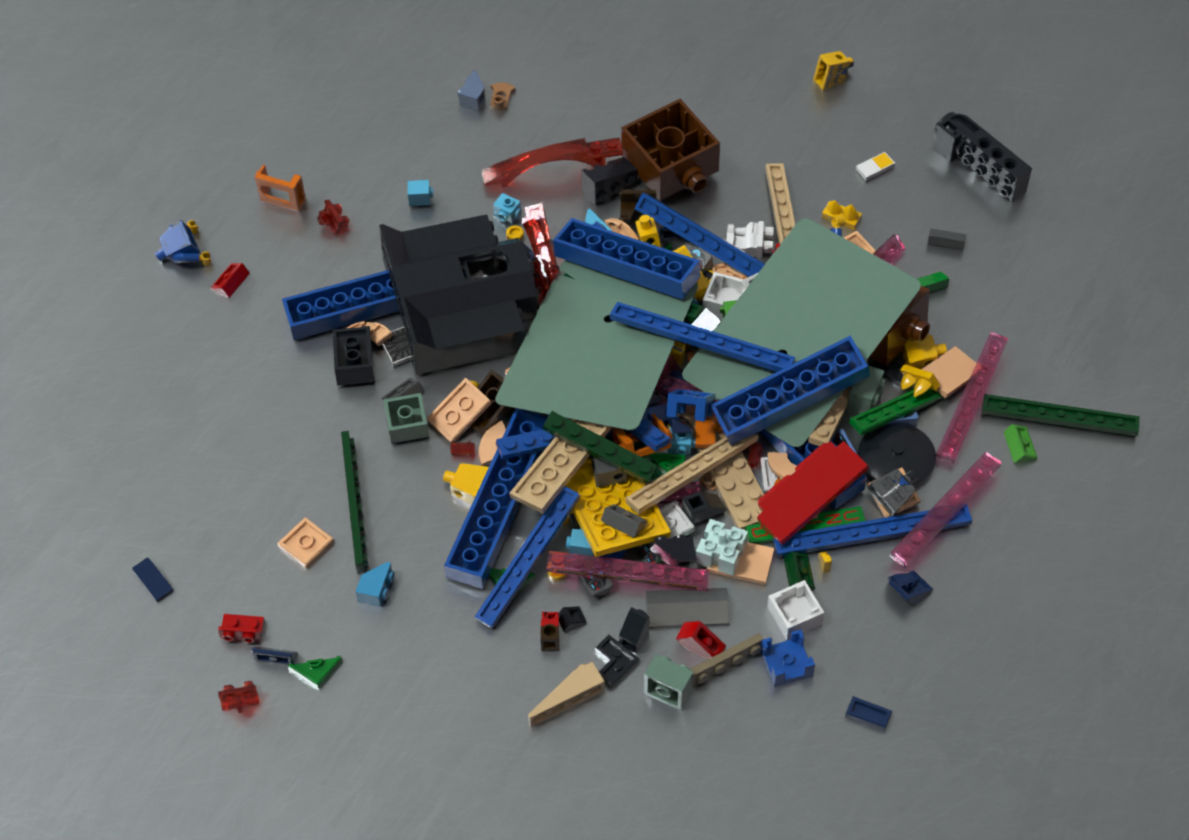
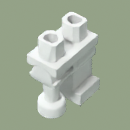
M759 221L758 223L750 222L746 227L735 228L734 224H728L726 241L753 257L762 258V253H772L773 241H763V239H773L774 227H765L764 221Z

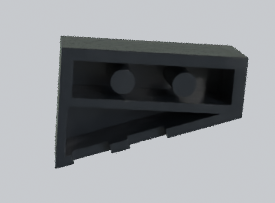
M625 157L608 161L607 165L604 166L595 165V169H582V193L595 206L637 181V169Z

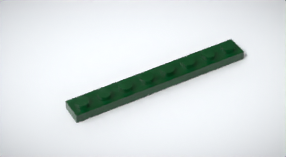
M984 394L982 414L1138 436L1140 416Z
M349 431L341 432L355 565L357 574L365 573V565H368L367 553H363V548H366L365 536H361V531H365L363 519H359V515L363 514L361 502L358 503L357 498H361L359 486H356L355 483L359 481L358 470H354V465H357L356 454H352V449H355L354 438H350Z

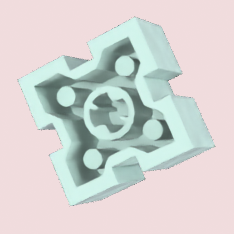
M710 519L704 531V539L701 538L696 550V564L711 568L713 564L718 566V571L734 576L739 564V556H742L747 545L748 531L734 526L729 530L725 528V523Z

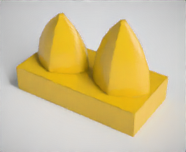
M836 200L828 202L821 218L832 221L837 216H844L846 219L844 227L855 230L862 218V213L857 212L852 204L844 207L839 205Z
M905 364L900 369L903 374L901 389L910 388L915 384L914 397L925 393L929 389L936 391L940 386L934 373Z

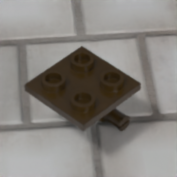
M626 189L625 191H620L621 217L619 220L629 225L634 212L637 211L634 208L642 193H646L656 199V190Z

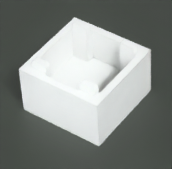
M714 272L703 298V310L707 308L716 317L722 318L720 307H723V302L738 300L745 291L741 283L743 279Z
M805 580L768 596L767 608L786 640L791 638V632L801 629L802 633L823 624L824 611Z

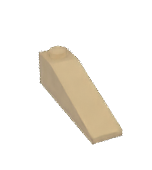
M590 662L578 666L576 670L528 714L530 727L605 691L604 680L594 663Z

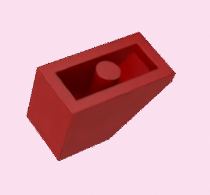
M701 621L684 622L676 637V640L689 652L706 659L722 653L726 647Z

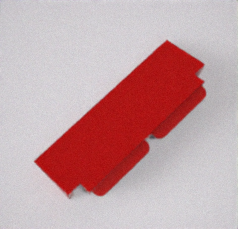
M831 441L823 443L796 466V472L792 475H786L758 500V506L762 513L757 516L761 528L783 545L869 469L868 465L844 441L837 447Z

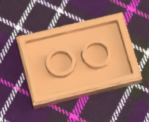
M956 346L922 369L934 373L940 384L936 391L944 398H947L983 372V368Z
M465 378L426 419L453 444L492 402Z
M747 542L742 556H739V564L734 576L718 571V566L713 564L711 568L707 567V573L766 585L774 548Z

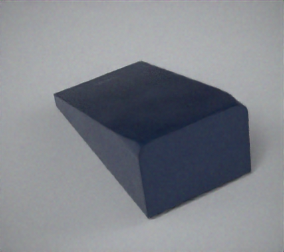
M148 557L132 568L135 577L156 602L173 591V588Z

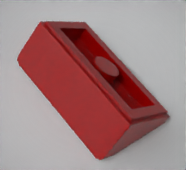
M231 263L212 285L211 289L223 296L231 297L250 272L243 263Z

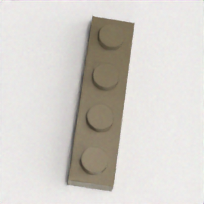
M758 633L691 668V671H693V685L705 682L710 676L724 672L727 667L741 663L744 658L750 655H757L762 650L761 643L764 640L761 634Z

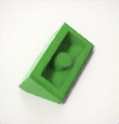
M1011 424L1004 431V435L1014 463L1037 460L1038 458L1027 427Z

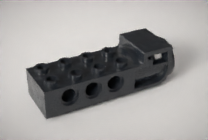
M950 112L936 124L934 129V149L949 162L956 158L960 159L1011 202L1027 191L1032 167L968 116Z

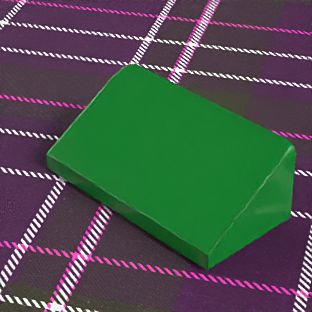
M941 271L918 278L920 285L930 289L929 292L948 287L950 280Z

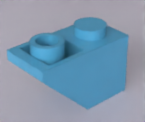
M386 562L361 575L355 591L358 602L381 607L383 600H386L388 596V585L393 582L395 575L390 562Z

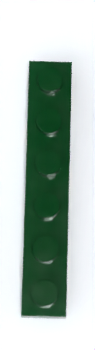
M551 411L542 427V430L648 484L657 467L656 464L554 411Z

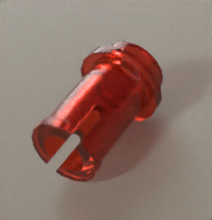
M468 441V443H451V455L468 454V456H471V454H475V443H471V441Z
M754 443L748 448L750 452L747 464L752 469L759 467L760 456L764 451L760 443Z

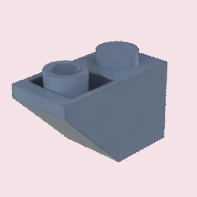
M473 70L471 75L466 78L464 86L459 89L458 97L461 106L479 111L486 100L485 88L477 71Z

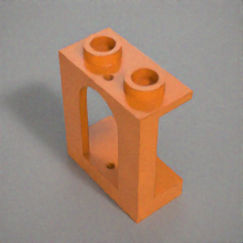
M262 165L260 170L256 172L255 181L261 201L299 212L306 200L302 176L295 174L290 182L270 177L267 174L265 165ZM271 188L288 192L290 201L270 196L268 192Z
M651 414L652 424L672 440L670 429H667L663 421L659 420L655 414ZM612 427L613 442H616L617 445L640 457L655 453L649 446L634 451L633 442L640 440L630 432L625 433L623 429ZM671 442L656 452L671 448Z

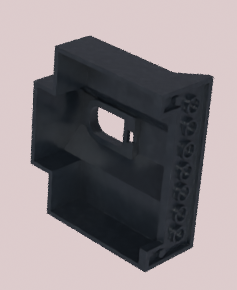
M487 214L403 232L384 224L379 225L382 259L385 270H388L410 346L411 361L415 375L518 353L526 337L525 333H527L526 323L522 322V320L535 318L539 309L537 300L539 299V292L535 288L533 273H535L533 262H529V250L524 247L522 240L515 238L499 242L498 236L493 234V221H489ZM491 259L494 268L499 267L500 263H505L508 267L507 271L501 274L471 279L467 264Z

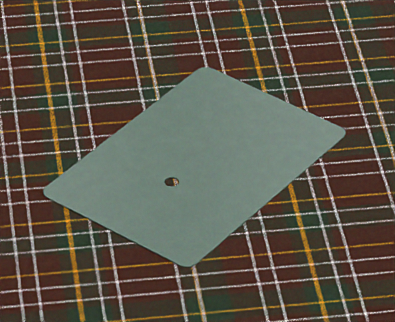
M804 218L797 222L728 311L721 323L715 328L714 332L771 350H785L788 355L795 357V363L851 335L863 358L867 361L918 293L921 285L919 280L813 220ZM700 348L684 368L682 375L687 382L703 392L716 393L715 399L719 401L776 373V371ZM844 390L765 428V430L793 447L802 446Z
M565 260L562 262L497 393L496 402L502 406L548 415L551 411H554L565 418L625 430L636 429L641 423L675 340L617 321L607 323L604 321V317L609 316L615 304L620 302L684 322L698 289L697 282L682 300ZM565 273H567L568 275H570V276L573 277L574 279L569 278V277H566V276H563V275H564Z

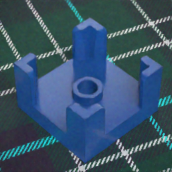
M685 389L668 393L666 417H676V413L686 412V405L696 406V421H706L707 416H714L711 404L715 403L716 393Z
M801 629L791 632L790 640L772 645V638L762 640L761 654L774 687L814 675L815 663L812 657L808 659L803 646L804 635Z

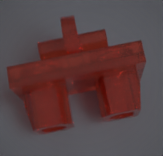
M330 199L325 200V208L319 212L317 221L320 225L329 226L334 235L340 234L341 228L348 227L349 218L347 215L340 216L342 214L340 204H332Z
M539 254L535 256L536 260L532 261L535 273H540V277L534 279L535 288L538 290L545 288L548 291L552 284L550 276L552 280L556 279V273L560 271L558 265H553L552 261H548L546 265L545 259H542Z
M246 681L239 688H234L231 684L222 687V691H218L222 711L237 708L238 713H243V707L260 704L256 684L254 685L253 681Z

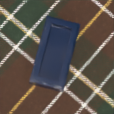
M852 696L845 717L885 731L892 715V710Z

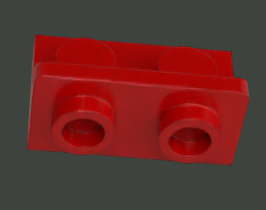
M224 614L222 624L218 626L217 631L220 639L228 642L234 640L246 643L261 642L265 619L261 616Z

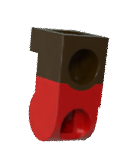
M542 612L541 651H560L559 612Z

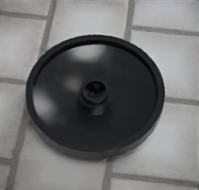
M891 423L876 428L863 436L858 447L859 457L869 467L864 475L870 482L896 469L903 468L905 473L910 470L915 472L918 480L912 486L917 488L930 478L935 467L936 452L933 443L924 432L909 424Z

